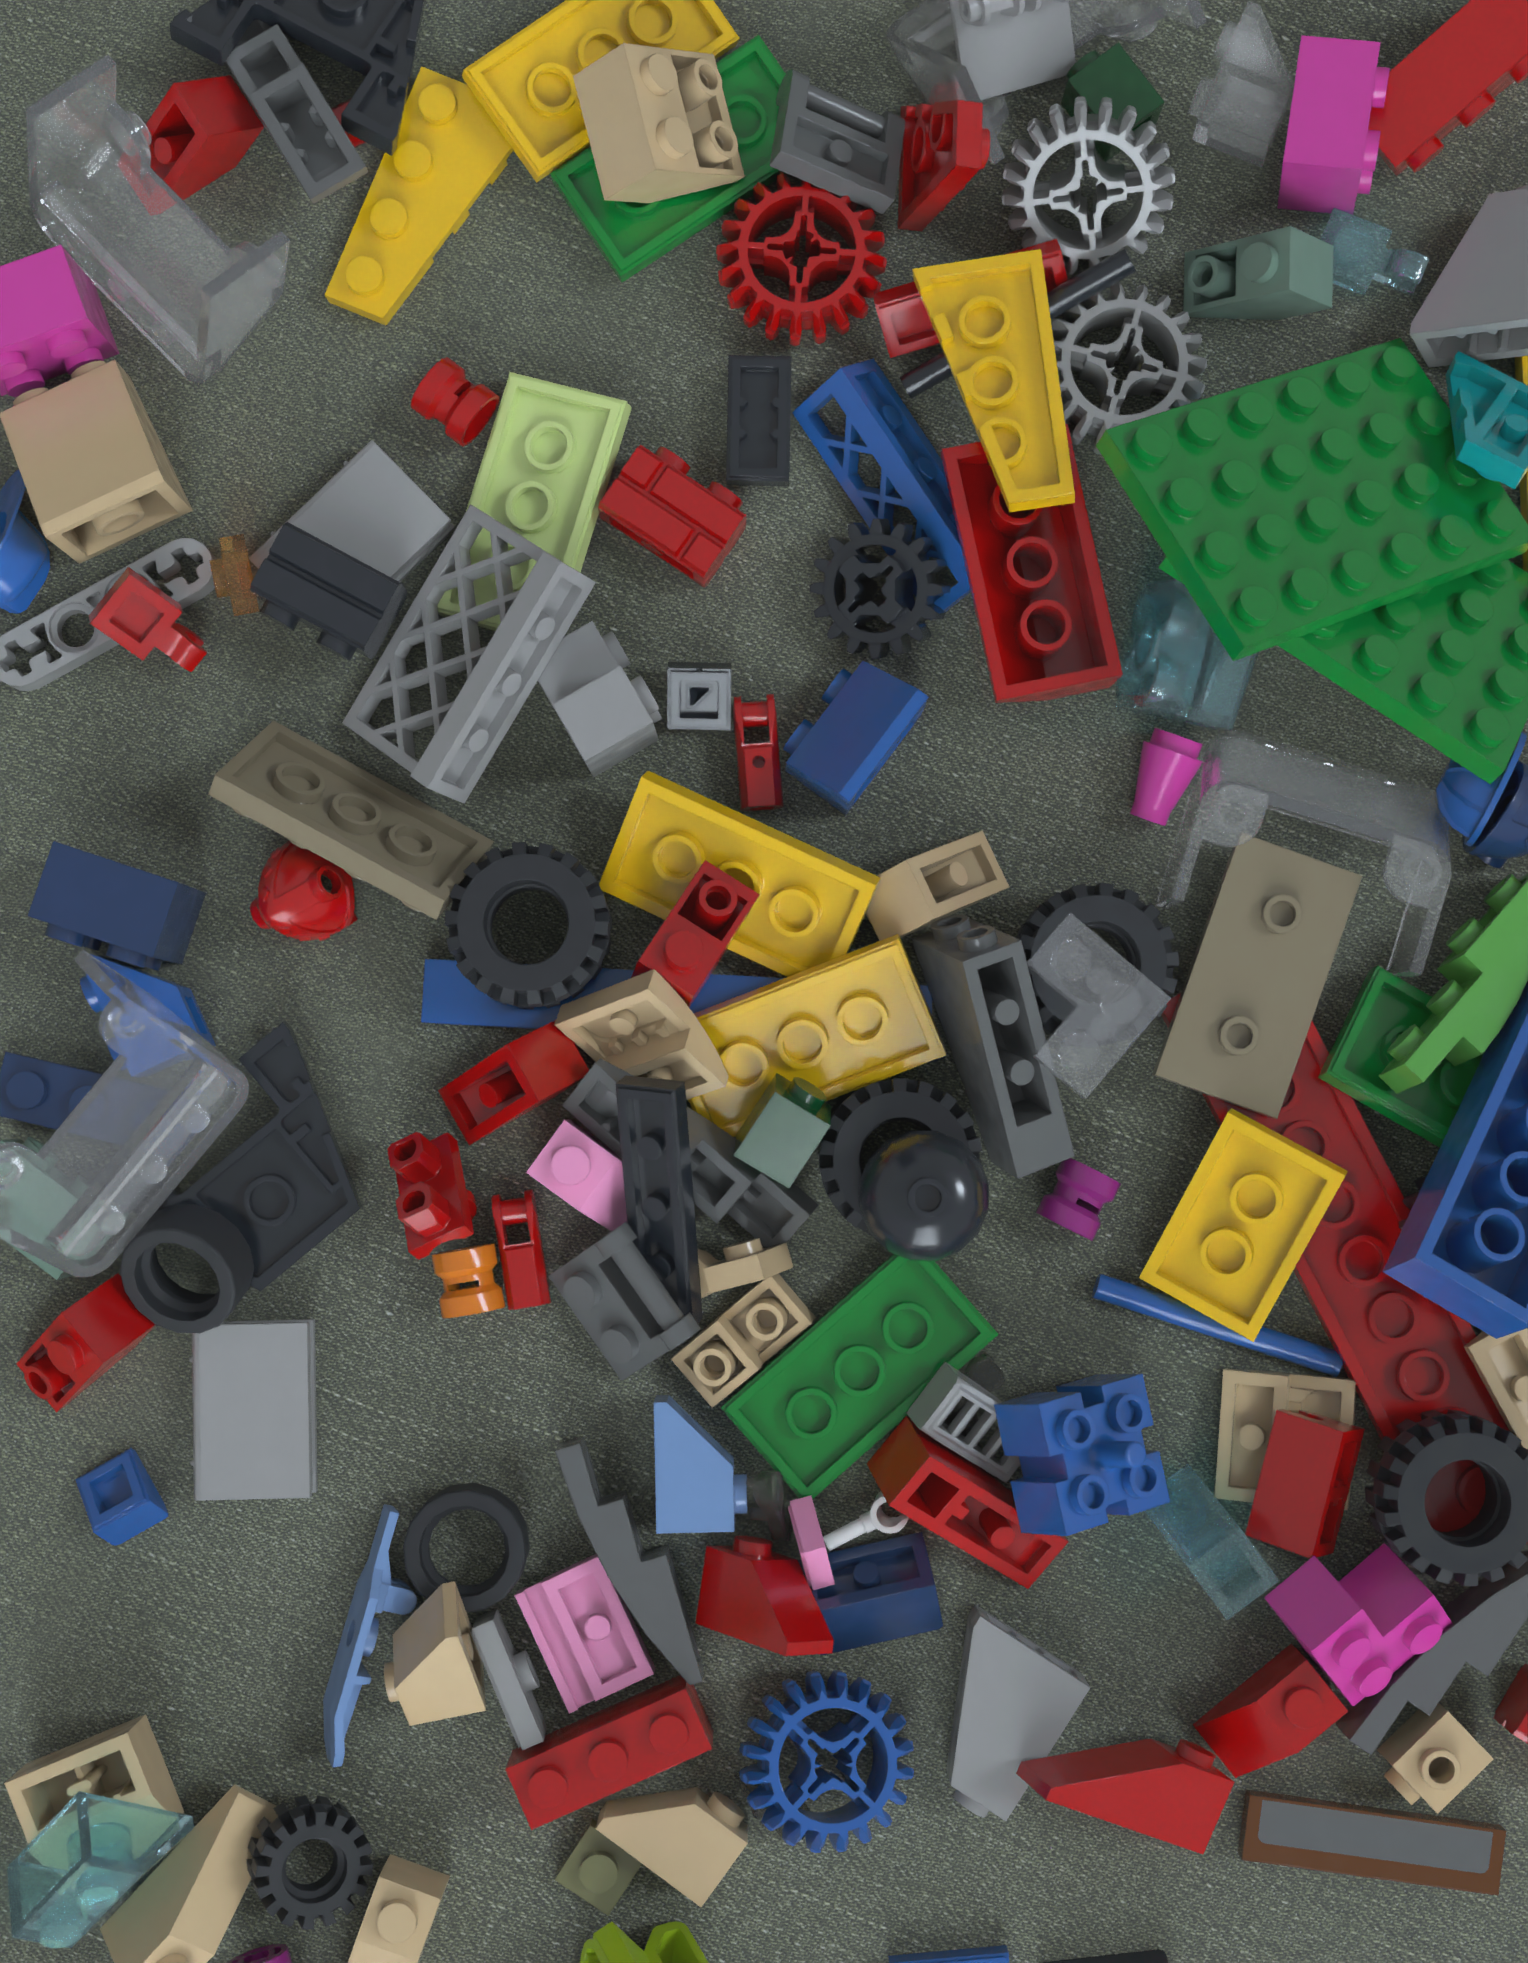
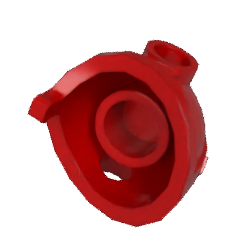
M290 841L280 848L278 847L270 854L261 872L258 897L250 905L252 918L260 928L266 930L273 928L279 934L300 941L318 939L319 941H324L358 920L354 913L355 897L352 878L343 868L308 849L292 844ZM321 875H325L331 880V893L327 892L323 887Z

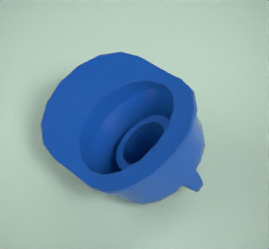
M16 470L0 490V608L13 614H20L27 610L46 581L50 570V552L44 536L19 510L26 488L20 470Z

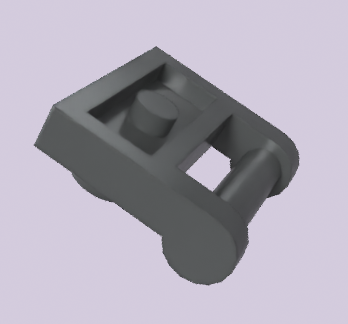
M789 69L781 82L776 98V105L779 106L769 166L841 197L849 196L850 201L884 214L895 200L905 119L889 111L879 115L811 85L809 76L794 69Z
M627 1221L548 1276L621 1381L664 1353L676 1348L701 1329L690 1312L686 1315L682 1313L635 1246L633 1240L637 1236Z

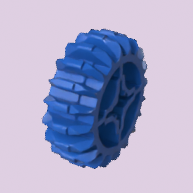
M812 1670L806 1673V1692L803 1693L798 1684L789 1678L782 1682L783 1691L788 1699L786 1702L781 1704L769 1694L762 1698L764 1707L773 1714L766 1723L758 1717H749L747 1726L757 1734H760L761 1737L759 1743L751 1741L742 1742L739 1751L748 1758L756 1759L757 1764L746 1766L740 1770L739 1775L745 1784H761L751 1791L747 1797V1802L754 1810L768 1807L761 1820L762 1824L770 1831L784 1824L782 1839L787 1844L795 1846L805 1834L807 1848L811 1852L820 1853L825 1845L827 1835H829L833 1848L838 1852H844L847 1850L849 1843L848 1831L852 1830L858 1840L865 1844L872 1839L871 1831L867 1825V1822L872 1818L884 1827L891 1825V1816L882 1809L888 1799L898 1805L906 1803L907 1796L895 1788L894 1784L896 1779H912L914 1770L906 1764L897 1762V1758L908 1755L913 1751L914 1747L913 1742L907 1738H892L906 1725V1720L899 1713L885 1715L892 1701L887 1694L879 1692L869 1698L871 1683L862 1677H858L848 1689L847 1675L840 1670L832 1671L825 1689L821 1674ZM828 1708H841L855 1712L845 1725L839 1721L830 1730L821 1733L814 1732L802 1721L803 1718L811 1713ZM869 1732L873 1745V1764L865 1784L857 1773L856 1761L860 1751L866 1745L863 1738ZM788 1736L797 1748L798 1760L794 1770L788 1776L791 1783L783 1791L779 1777V1757L783 1743ZM808 1740L821 1749L825 1748L834 1754L831 1756L838 1760L835 1767L845 1776V1781L832 1772L828 1773L826 1770L818 1768L822 1765L815 1761L818 1754L808 1745ZM832 1789L841 1790L851 1799L846 1805L827 1812H811L799 1808L808 1798L815 1801L822 1793Z

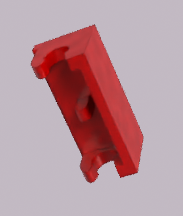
M1284 1409L1276 1410L1245 1535L1307 1558H1312L1313 1556L1317 1558L1332 1554L1365 1429L1308 1411L1299 1410V1413Z

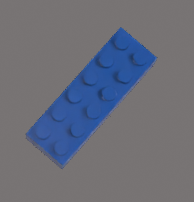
M1528 980L1520 999L1503 1028L1485 1050L1382 1271L1496 1339L1528 1328Z

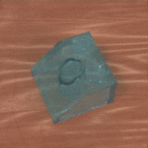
M79 1791L7 1867L12 1938L38 1942L49 1948H72L120 1904L194 1828L193 1816Z

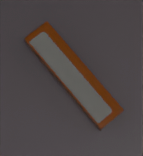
M1246 1789L1238 1855L1241 1860L1498 1896L1506 1830L1499 1824Z

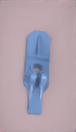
M387 1504L383 1505L368 1560L356 1584L323 1698L324 1741L326 1755L332 1767H340L343 1764L345 1755L344 1738L361 1687L371 1682V1676L362 1664L361 1659L362 1656L369 1657L376 1644L379 1621L378 1618H374L375 1612L382 1613V1611L405 1615L412 1612L417 1603L416 1595L405 1581L391 1578L389 1547L399 1512L394 1506Z

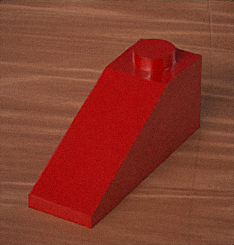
M908 1416L902 1420L866 1463L890 1507L1027 1589L1031 1587L1069 1542L1065 1536L1021 1533L1013 1493L984 1469L920 1430Z
M1150 1738L1021 1761L1016 1772L1021 1779L1047 1801L1200 1854L1205 1852L1234 1785L1233 1780L1213 1766L1216 1758L1213 1753L1185 1739H1180L1176 1747Z

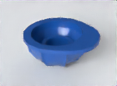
M1521 732L1505 771L1491 784L1452 759L1449 760L1436 787L1438 808L1447 823L1465 836V845L1472 846L1487 824L1518 762L1526 742L1527 733Z

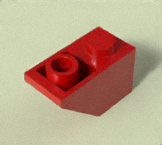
M705 860L638 960L631 978L655 969L690 1008L760 894Z
M117 1273L61 1312L16 1365L24 1373L25 1381L31 1391L39 1398L45 1399L57 1413L133 1350L156 1324L136 1309L124 1291L122 1278Z

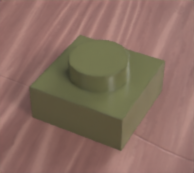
M591 1819L556 1872L554 1880L609 1916L642 1863L596 1830L597 1821Z

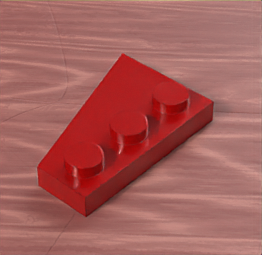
M949 100L935 102L934 105L916 104V107L901 106V117L905 119V129L899 165L898 229L922 232L945 209L946 205L959 191L965 188L966 184L976 173L985 167L990 152V131L988 128L982 127V102Z

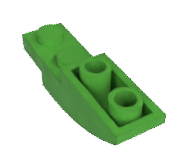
M1512 873L1504 877L1485 897L1484 902L1490 908L1480 920L1477 921L1474 917L1470 918L1446 942V945L1452 952L1437 970L1449 982L1439 989L1427 1003L1426 1007L1432 1014L1420 1028L1415 1024L1411 1025L1391 1044L1387 1052L1393 1059L1379 1074V1077L1396 1094L1423 1083L1444 1058L1455 1067L1482 1055L1503 1028L1520 999L1528 980V873L1519 879Z

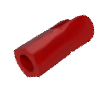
M766 694V701L742 703L741 696L734 697L733 718L740 810L762 811L780 809L784 807L774 694ZM768 726L769 742L744 743V727Z
M524 1190V1197L502 1200L500 1194L492 1195V1212L508 1310L551 1303L533 1190ZM528 1222L530 1241L509 1244L506 1225Z

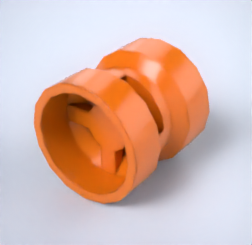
M495 1243L432 1254L434 1273L442 1279L444 1293L439 1298L442 1318L473 1315L505 1307L503 1288L495 1283L493 1269L498 1263ZM476 1280L479 1282L477 1285L460 1287L459 1284Z

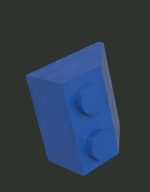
M865 661L861 662L853 674L844 668L838 673L821 697L823 701L829 704L827 709L815 725L804 719L783 748V750L791 755L786 762L785 771L845 816L920 718L928 700V696L916 687Z

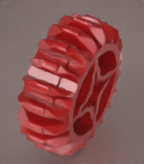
M783 172L777 176V192L771 193L767 186L758 182L753 187V195L757 205L740 198L736 201L734 212L739 220L731 219L723 222L721 227L722 235L729 242H724L716 247L717 260L726 264V266L718 271L719 284L728 288L734 287L727 295L729 307L731 309H739L748 306L743 315V322L748 328L756 326L763 318L766 319L765 337L770 341L778 336L781 327L789 329V341L794 347L800 345L802 330L812 329L814 341L817 344L824 343L826 341V325L829 323L836 332L844 335L849 331L850 325L846 312L856 318L864 319L868 314L869 306L863 297L873 298L872 294L881 291V283L874 276L885 273L887 259L876 253L884 247V233L877 230H869L875 223L876 215L872 208L854 212L858 203L850 201L849 196L838 198L836 194L825 189L814 188L813 184L801 180V186L791 187L790 179ZM795 217L793 225L787 233L777 237H765L764 243L756 242L760 235L773 224ZM814 219L825 222L833 227L844 238L849 249H840L839 242L825 240L818 235L814 227ZM804 235L806 236L805 252L810 254L807 267H803V280L801 283H798L797 267L793 266L796 251H799L800 237ZM751 268L763 269L765 276H773L783 281L789 291V301L777 297L765 289L757 280ZM838 275L848 276L844 283L830 295L808 302L809 293L816 284L822 281H836Z

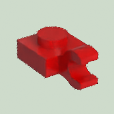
M127 567L89 615L91 625L142 661L156 647L181 667L192 672L207 654V651L201 647L204 644L203 639L187 627L175 623L182 614L181 604L129 567Z

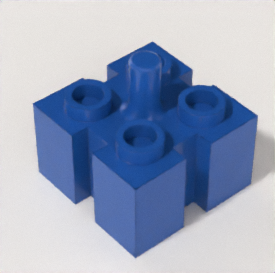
M1097 1374L1056 1386L1057 1392H1035L994 1404L1004 1455L1019 1456L1023 1478L1010 1481L1021 1533L1069 1536L1108 1523L1107 1514L1130 1516L1170 1502L1160 1452L1145 1450L1141 1430L1154 1425L1143 1374Z

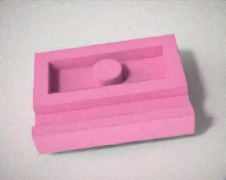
M597 1554L516 1592L515 1598L569 1714L594 1700L596 1702L654 1674L656 1668L629 1609L608 1578Z

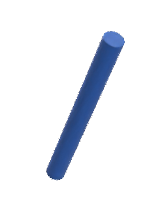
M1103 1274L1098 1275L1093 1288L1092 1298L1334 1377L1338 1376L1343 1365L1340 1356L1334 1349L1263 1326L1254 1342L1174 1297Z

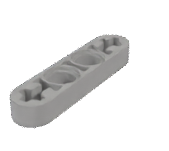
M180 538L173 540L4 633L0 637V681L19 691H33L119 645L94 627V634L89 642L80 647H70L63 640L62 627L65 621L72 615L78 613L90 615L127 567L162 591L161 587L149 576L151 572L157 569L158 574L166 580L181 570L178 560L182 556L188 555L195 562L203 559L204 563L196 568L199 579L195 582L189 583L183 577H177L164 584L173 593L171 598L181 604V608L184 609L206 597L214 590L219 581L220 574L217 558L203 543L195 539ZM44 631H46L48 641L61 653V657L57 660L47 651L32 657L29 660L32 671L27 675L16 669L9 670V666L16 661L13 651L18 647L32 653L47 646L46 642L39 637Z

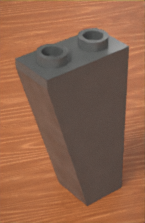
M953 915L935 921L931 924V932L912 938V942L991 1163L1019 1179L1074 1157L1073 1146L1022 941L996 930L993 926H987L972 920L967 915Z

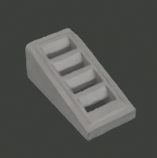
M944 1362L906 1412L920 1430L1005 1483L1020 1465L1019 1456L1003 1455L1000 1460L994 1457V1454L1002 1445L999 1427L983 1449L977 1445L997 1419L994 1404L1003 1401L947 1362ZM962 1397L968 1399L950 1425L944 1423ZM980 1407L984 1409L985 1412L965 1437L960 1434Z

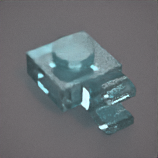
M1333 208L1320 240L1334 245L1333 284L1363 296L1366 294L1372 279L1396 291L1413 295L1417 284L1422 279L1429 258L1411 250L1385 248L1393 230Z

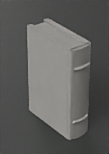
M371 440L349 462L344 461V467L286 522L401 582L455 530V527L450 523L451 519ZM282 526L276 532H270L271 537L248 558L258 569L263 560L268 557L269 550Z
M315 1319L223 1321L216 1328L203 1333H192V1356L189 1358V1361L192 1363L193 1460L190 1461V1465L193 1466L194 1499L196 1501L311 1498L312 1493L318 1491Z

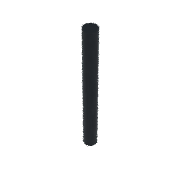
M1126 249L1120 250L1047 292L1051 320L1136 272ZM944 352L901 375L900 380L912 399L953 376Z

